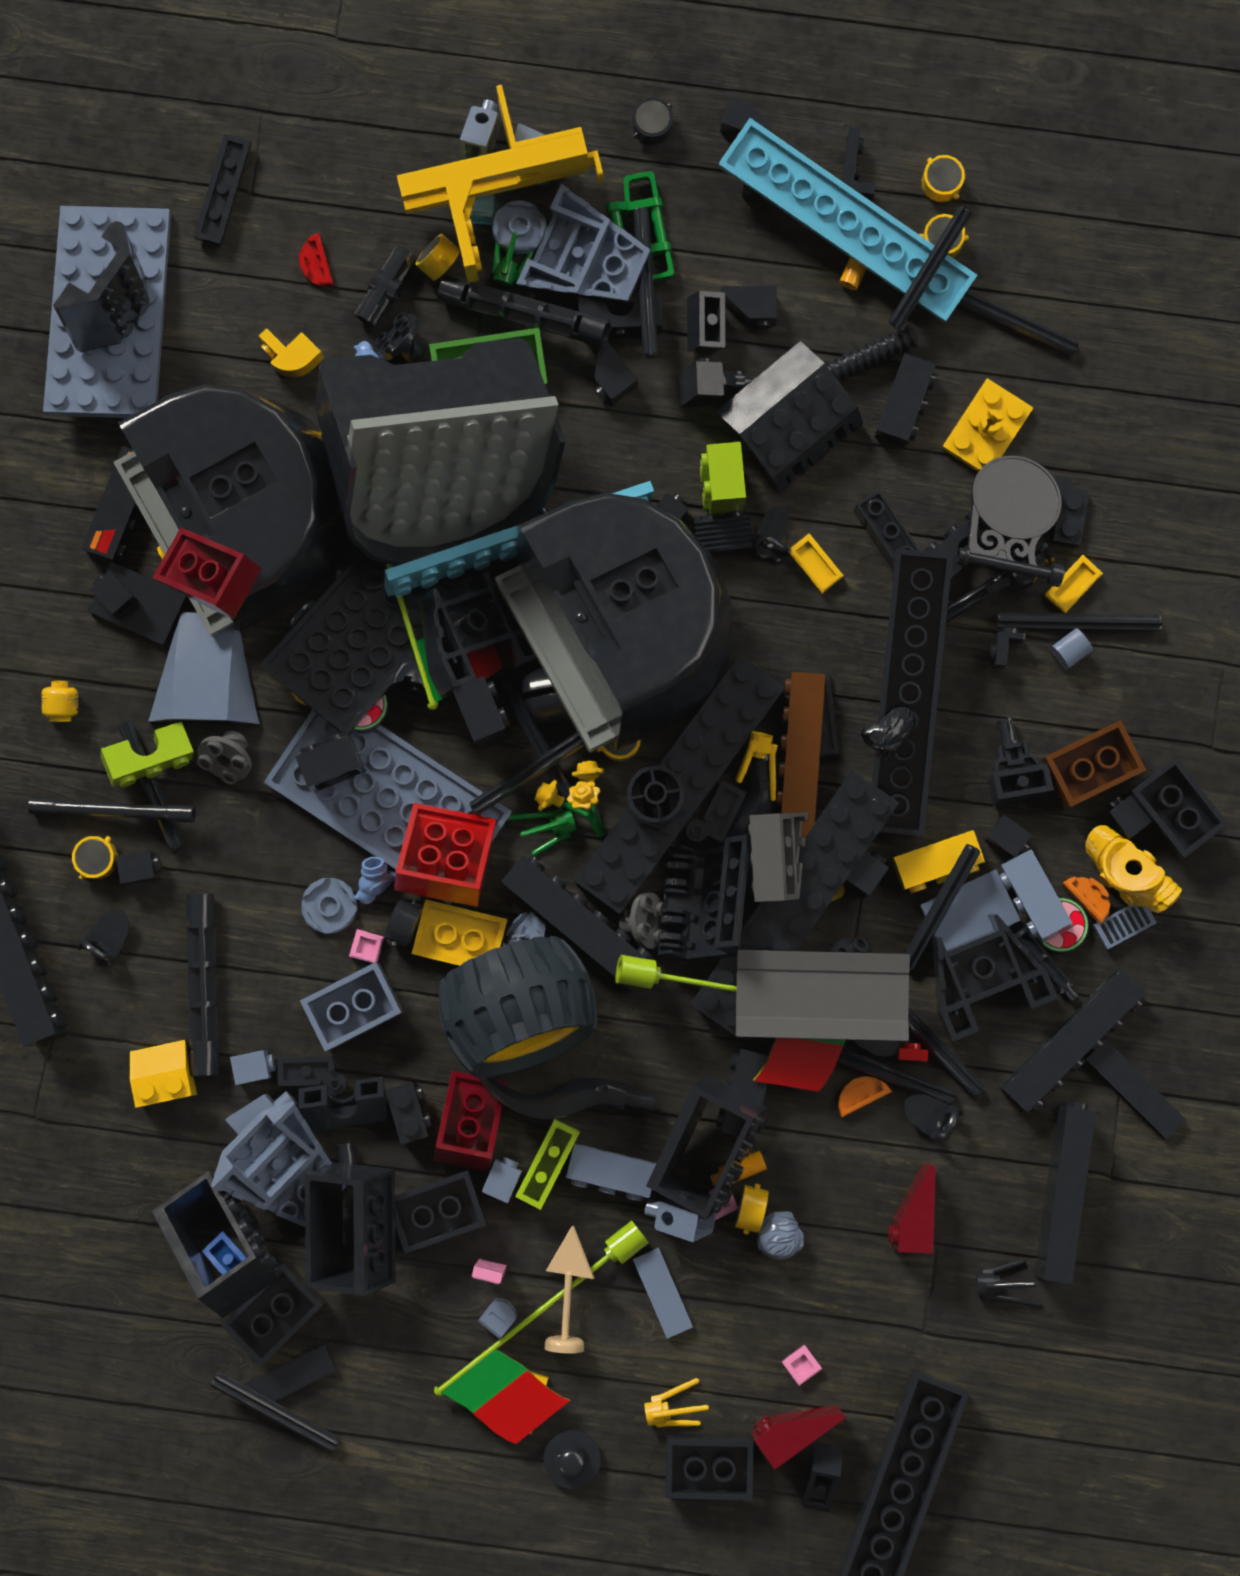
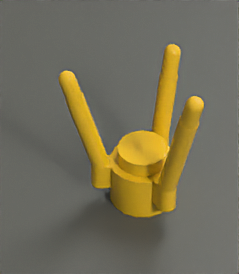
M752 731L747 751L735 780L738 783H742L752 756L764 759L766 754H769L770 800L775 801V754L778 745L772 744L773 736Z
M695 1378L665 1393L651 1396L652 1402L644 1403L648 1426L656 1425L657 1428L665 1426H700V1421L669 1419H671V1416L709 1410L708 1405L670 1410L668 1402L662 1403L663 1400L698 1384L699 1379Z

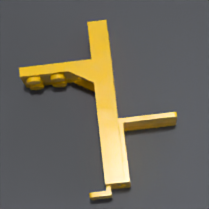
M498 85L496 88L499 108L509 145L508 150L397 175L406 214L450 205L468 283L478 281L477 271L482 270L477 245L471 246L476 244L471 219L469 218L476 198L588 172V167L594 166L598 184L603 183V171L598 151L587 153L581 127L516 142L502 85Z

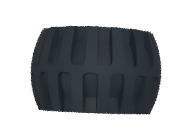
M556 936L534 937L491 949L482 955L465 961L462 965L447 973L445 979L440 981L439 1012L444 1035L458 1061L476 1078L507 1075L555 1059L580 1046L585 1040L590 1039L593 1036V1032L596 1031L597 1005L590 977L573 949L563 939L560 940Z

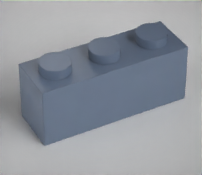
M1032 850L1001 865L1003 873L999 876L1007 890L1013 889L1016 895L1013 902L1020 914L1025 912L1030 922L1026 925L1034 939L1039 937L1041 942L1044 943L1072 928L1073 923Z
M575 1143L566 1178L572 1179L571 1184L587 1188L588 1183L598 1185V1191L615 1195L616 1190L627 1192L626 1198L643 1201V1197H650L651 1189L646 1185L656 1163Z

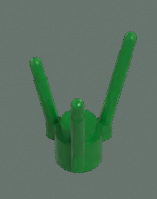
M516 231L512 234L506 258L502 259L501 263V247L495 240L494 265L491 274L494 275V282L507 287L514 286V283L520 277L527 259L531 260L537 251L536 249L528 253L517 270V264L511 261L518 236Z
M562 808L554 811L510 815L507 821L553 817L549 819L550 823L520 833L521 837L534 835L550 829L553 830L554 835L559 833L558 836L532 851V856H536L558 842L571 838L570 832L577 830L570 810L563 812Z

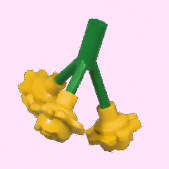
M596 761L578 763L577 771L572 772V776L578 777L581 781L576 786L570 787V795L567 798V802L564 801V797L558 795L556 780L550 784L542 783L537 789L535 800L539 803V811L552 804L559 808L563 806L586 818L599 838L605 836L608 831L595 812V805L599 802L598 795L601 792L600 788L595 787V779L604 773V769L598 768Z

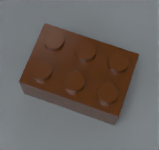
M1121 720L1040 760L1042 764L1048 763L1052 785L1065 810L1146 771Z

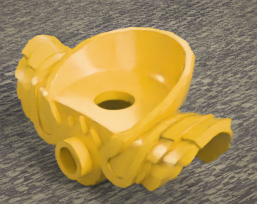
M1106 825L1097 826L1090 832L1085 845L1086 853L1096 864L1100 873L1099 879L1107 887H1112L1120 892V897L1128 905L1133 906L1135 904L1160 913L1169 908L1179 898L1182 889L1177 886V883L1171 877L1165 875L1162 867L1155 865L1156 859L1151 853L1146 850L1143 852L1138 850L1131 841L1124 839ZM1130 861H1135L1142 868L1141 873L1138 875L1129 874L1125 869L1126 864Z

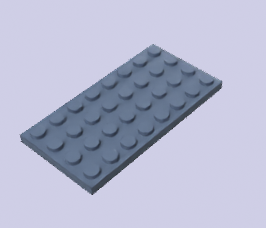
M60 206L43 406L45 416L128 418L157 402L171 225L170 209ZM119 221L124 224L144 271L150 297L149 307L143 315L138 316L134 322L131 334L126 338L124 337L120 344L80 353L75 349L53 304L68 283L87 293L90 292L116 254L112 244L101 236L112 222Z
M311 711L264 781L265 784L376 857H381L385 863L394 869L398 865L414 803L476 815L470 808L469 803L483 794L482 791L381 725L368 733L358 734L351 732L349 735L356 744L367 772L314 793L307 787L295 756L301 754L300 750L311 744H316L319 747L328 743L327 738L340 732L316 712L313 713V711ZM496 803L478 815L496 819L492 842L512 814L511 810L500 803ZM443 900L444 902H446V903L449 904V905H451V904L453 903V902H450V901H445V900Z

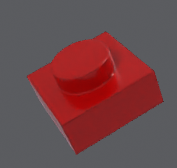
M904 1043V1048H897L896 1059L928 1061V1050H922L921 1044Z

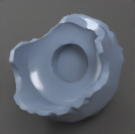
M773 1212L763 1219L757 1244L764 1256L781 1261L794 1256L802 1249L804 1235L791 1212Z

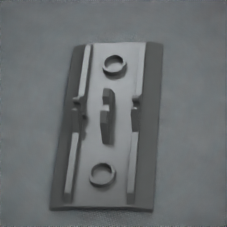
M739 950L737 954L736 1036L909 1041L910 954Z

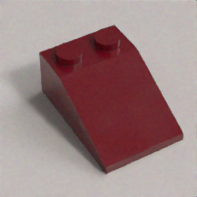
M180 527L152 578L202 605L234 619L262 568L245 554Z
M452 1071L433 1161L489 1172L503 1104L485 1088L479 1078L473 1077L470 1074ZM497 1080L502 1085H507V1082Z
M930 1163L922 1164L893 1218V1225L888 1226V1242H891L892 1247L898 1252L933 1253L936 1166Z
M838 1405L775 1414L771 1418L766 1415L754 1424L755 1429L752 1431V1435L772 1467L776 1469L844 1420L845 1416Z

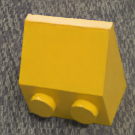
M186 1040L130 1051V1083L135 1108L197 1095L194 1077L191 1076L190 1057Z

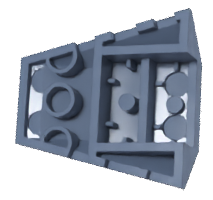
M561 183L550 207L553 216L533 261L527 259L516 284L628 302L651 250Z
M180 612L148 722L177 723V720L229 721L232 724L260 725L248 666L245 660L241 633L236 624L211 637L198 613Z
M291 1101L262 1110L222 1151L211 1186L216 1190H223L237 1199L249 1201L258 1208L270 1210L277 1216L305 1227V1174L332 1165V1163L303 1119L295 1103ZM342 1184V1191L346 1187L345 1184Z

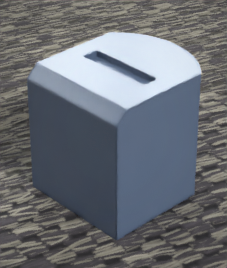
M1076 628L1049 650L1066 671L1093 651V647L1084 634Z
M495 1298L481 1315L478 1322L500 1339L517 1317L516 1310L509 1301Z

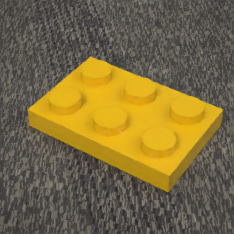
M425 899L412 954L460 966L471 958L482 955L491 949L501 947L507 919Z

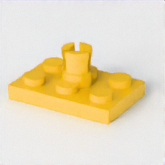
M987 378L941 449L979 472L988 462L1002 457L1033 407Z

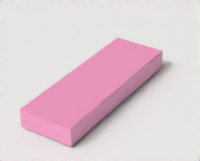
M479 1259L474 1266L472 1277L499 1284L504 1277L507 1265Z

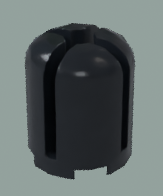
M543 668L529 671L525 675L522 684L523 694H526L527 697H532L524 700L529 716L535 722L541 724L570 719Z

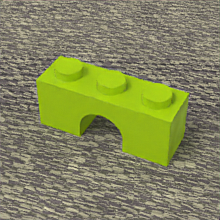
M182 722L155 730L154 741L157 750L148 756L136 754L128 740L102 748L100 757L112 787L118 785L122 788L134 784L138 778L144 776L153 778L162 774L164 769L170 767L179 769L188 765L189 761L192 760L194 751Z

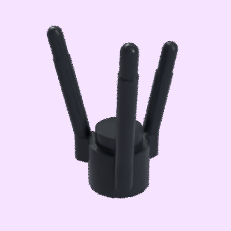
M1024 1259L993 1268H983V1274H976L978 1297L984 1296L985 1300H999L1036 1307L1042 1306L1040 1301L995 1294L1001 1293V1289L1037 1286L1036 1282H1000V1276H994L996 1273L1024 1265Z

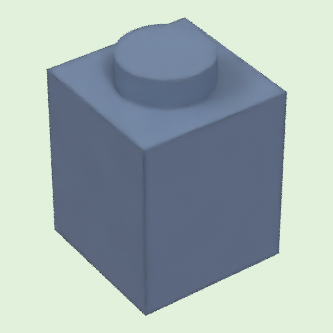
M268 1050L230 1057L235 1085L273 1078L272 1072L276 1071L274 1057L272 1054L268 1055Z
M503 1157L502 1161L496 1159L482 1192L508 1203L522 1173V1170L517 1168L519 1163L507 1157Z

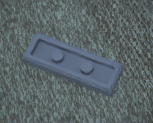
M659 1247L633 1258L666 1338L668 1339L693 1328Z

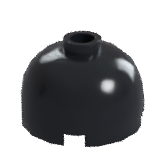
M416 659L408 660L397 672L390 689L391 691L393 689L397 691L395 696L399 700L418 708H424V703H430ZM445 698L438 702L437 708L443 705Z

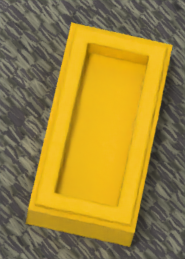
M810 534L791 547L792 554L790 556L821 595L844 577Z
M1082 555L1064 574L1061 586H1052L1044 597L1059 611L1066 613L1103 573Z

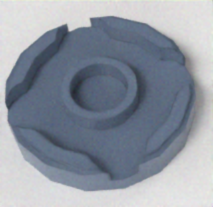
M523 200L510 201L501 209L499 208L494 215L492 222L493 237L501 248L508 251L512 234L516 231L518 236L513 253L528 254L536 250L544 238L547 230L545 216L532 203Z
M322 878L312 883L304 892L301 906L302 915L306 923L314 930L326 934L338 933L346 929L355 919L358 910L357 900L354 898L355 894L352 888L344 881L335 878Z

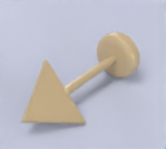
M572 1226L546 1269L548 1272L565 1274L562 1335L548 1337L545 1340L544 1348L547 1351L557 1353L584 1352V1341L578 1337L569 1336L572 1276L594 1279L576 1230Z

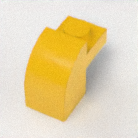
M267 328L259 335L263 343L261 346L262 350L273 359L270 364L282 376L291 378L304 376L324 359L322 352L302 332L287 347Z

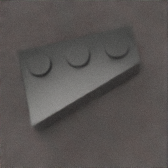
M809 812L750 815L749 834L752 847L750 860L753 865L752 891L755 902L799 899L803 864L798 863L800 847H805L806 841L805 837H801L803 821H808Z

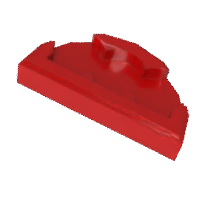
M318 232L310 236L299 253V265L304 276L311 283L321 287H334Z

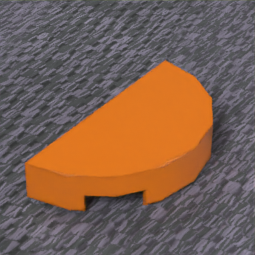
M1071 877L1064 881L1061 886L1102 925L1109 914L1110 908L1109 894L1104 886L1094 878Z
M862 1076L855 1078L844 1086L839 1095L838 1108L840 1115L844 1117L892 1091L886 1083L875 1077Z

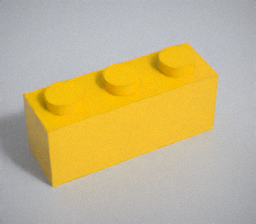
M974 830L892 858L891 860L902 891L909 889L910 893L926 889L925 883L935 879L937 884L945 882L966 844H971L980 850V855L970 873L980 870L978 865L984 863L985 860Z

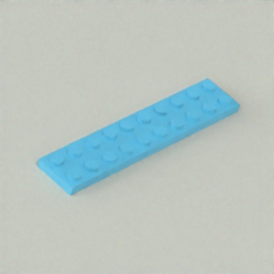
M749 118L718 164L727 173L904 295L935 246L751 118ZM947 254L917 304L945 323L977 275Z
M648 481L612 494L643 498L650 502L654 489L651 482ZM519 525L385 570L384 587L388 597L392 595L401 597L410 593L412 588L421 585L422 588L431 587L437 584L439 579L445 577L454 579L463 575L466 570L472 568L481 570L488 567L492 561L498 559L507 561L516 557L517 527Z

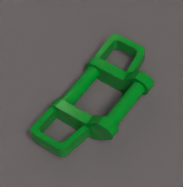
M652 171L627 175L624 177L625 202L615 201L607 203L605 205L606 213L610 215L611 222L624 230L621 216L634 215L636 208H647L651 213L656 243L651 244L652 257L665 255L668 268L667 272L654 274L653 282L672 279L674 277L670 255L672 248L671 243L667 242L661 213L663 204L662 199L658 196L655 175ZM648 180L651 184L653 198L630 202L629 185L634 182Z

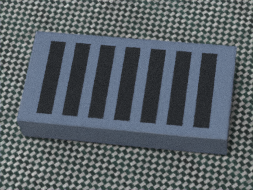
M1134 904L1133 906L1128 905L1108 916L1102 925L1097 922L1093 924V927L1105 949L1108 950L1157 922L1149 908Z

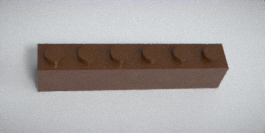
M792 672L791 679H786L785 695L790 696L789 707L784 706L783 723H788L787 734H782L781 751H786L785 762H780L779 778L784 779L783 790H778L777 806L782 807V813L809 812L808 821H803L801 837H805L816 820L826 674Z

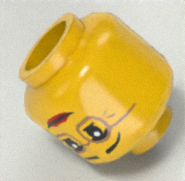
M51 681V687H46L42 690V714L49 717V721L68 722L71 721V717L77 715L78 691L74 687H68V681Z

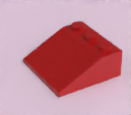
M414 803L395 872V891L478 907L496 819Z

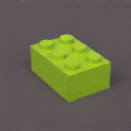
M741 442L709 444L706 446V453L701 454L700 480L701 483H704L702 493L703 510H709V514H713L715 517L726 516L727 513L733 511L743 512L746 492Z

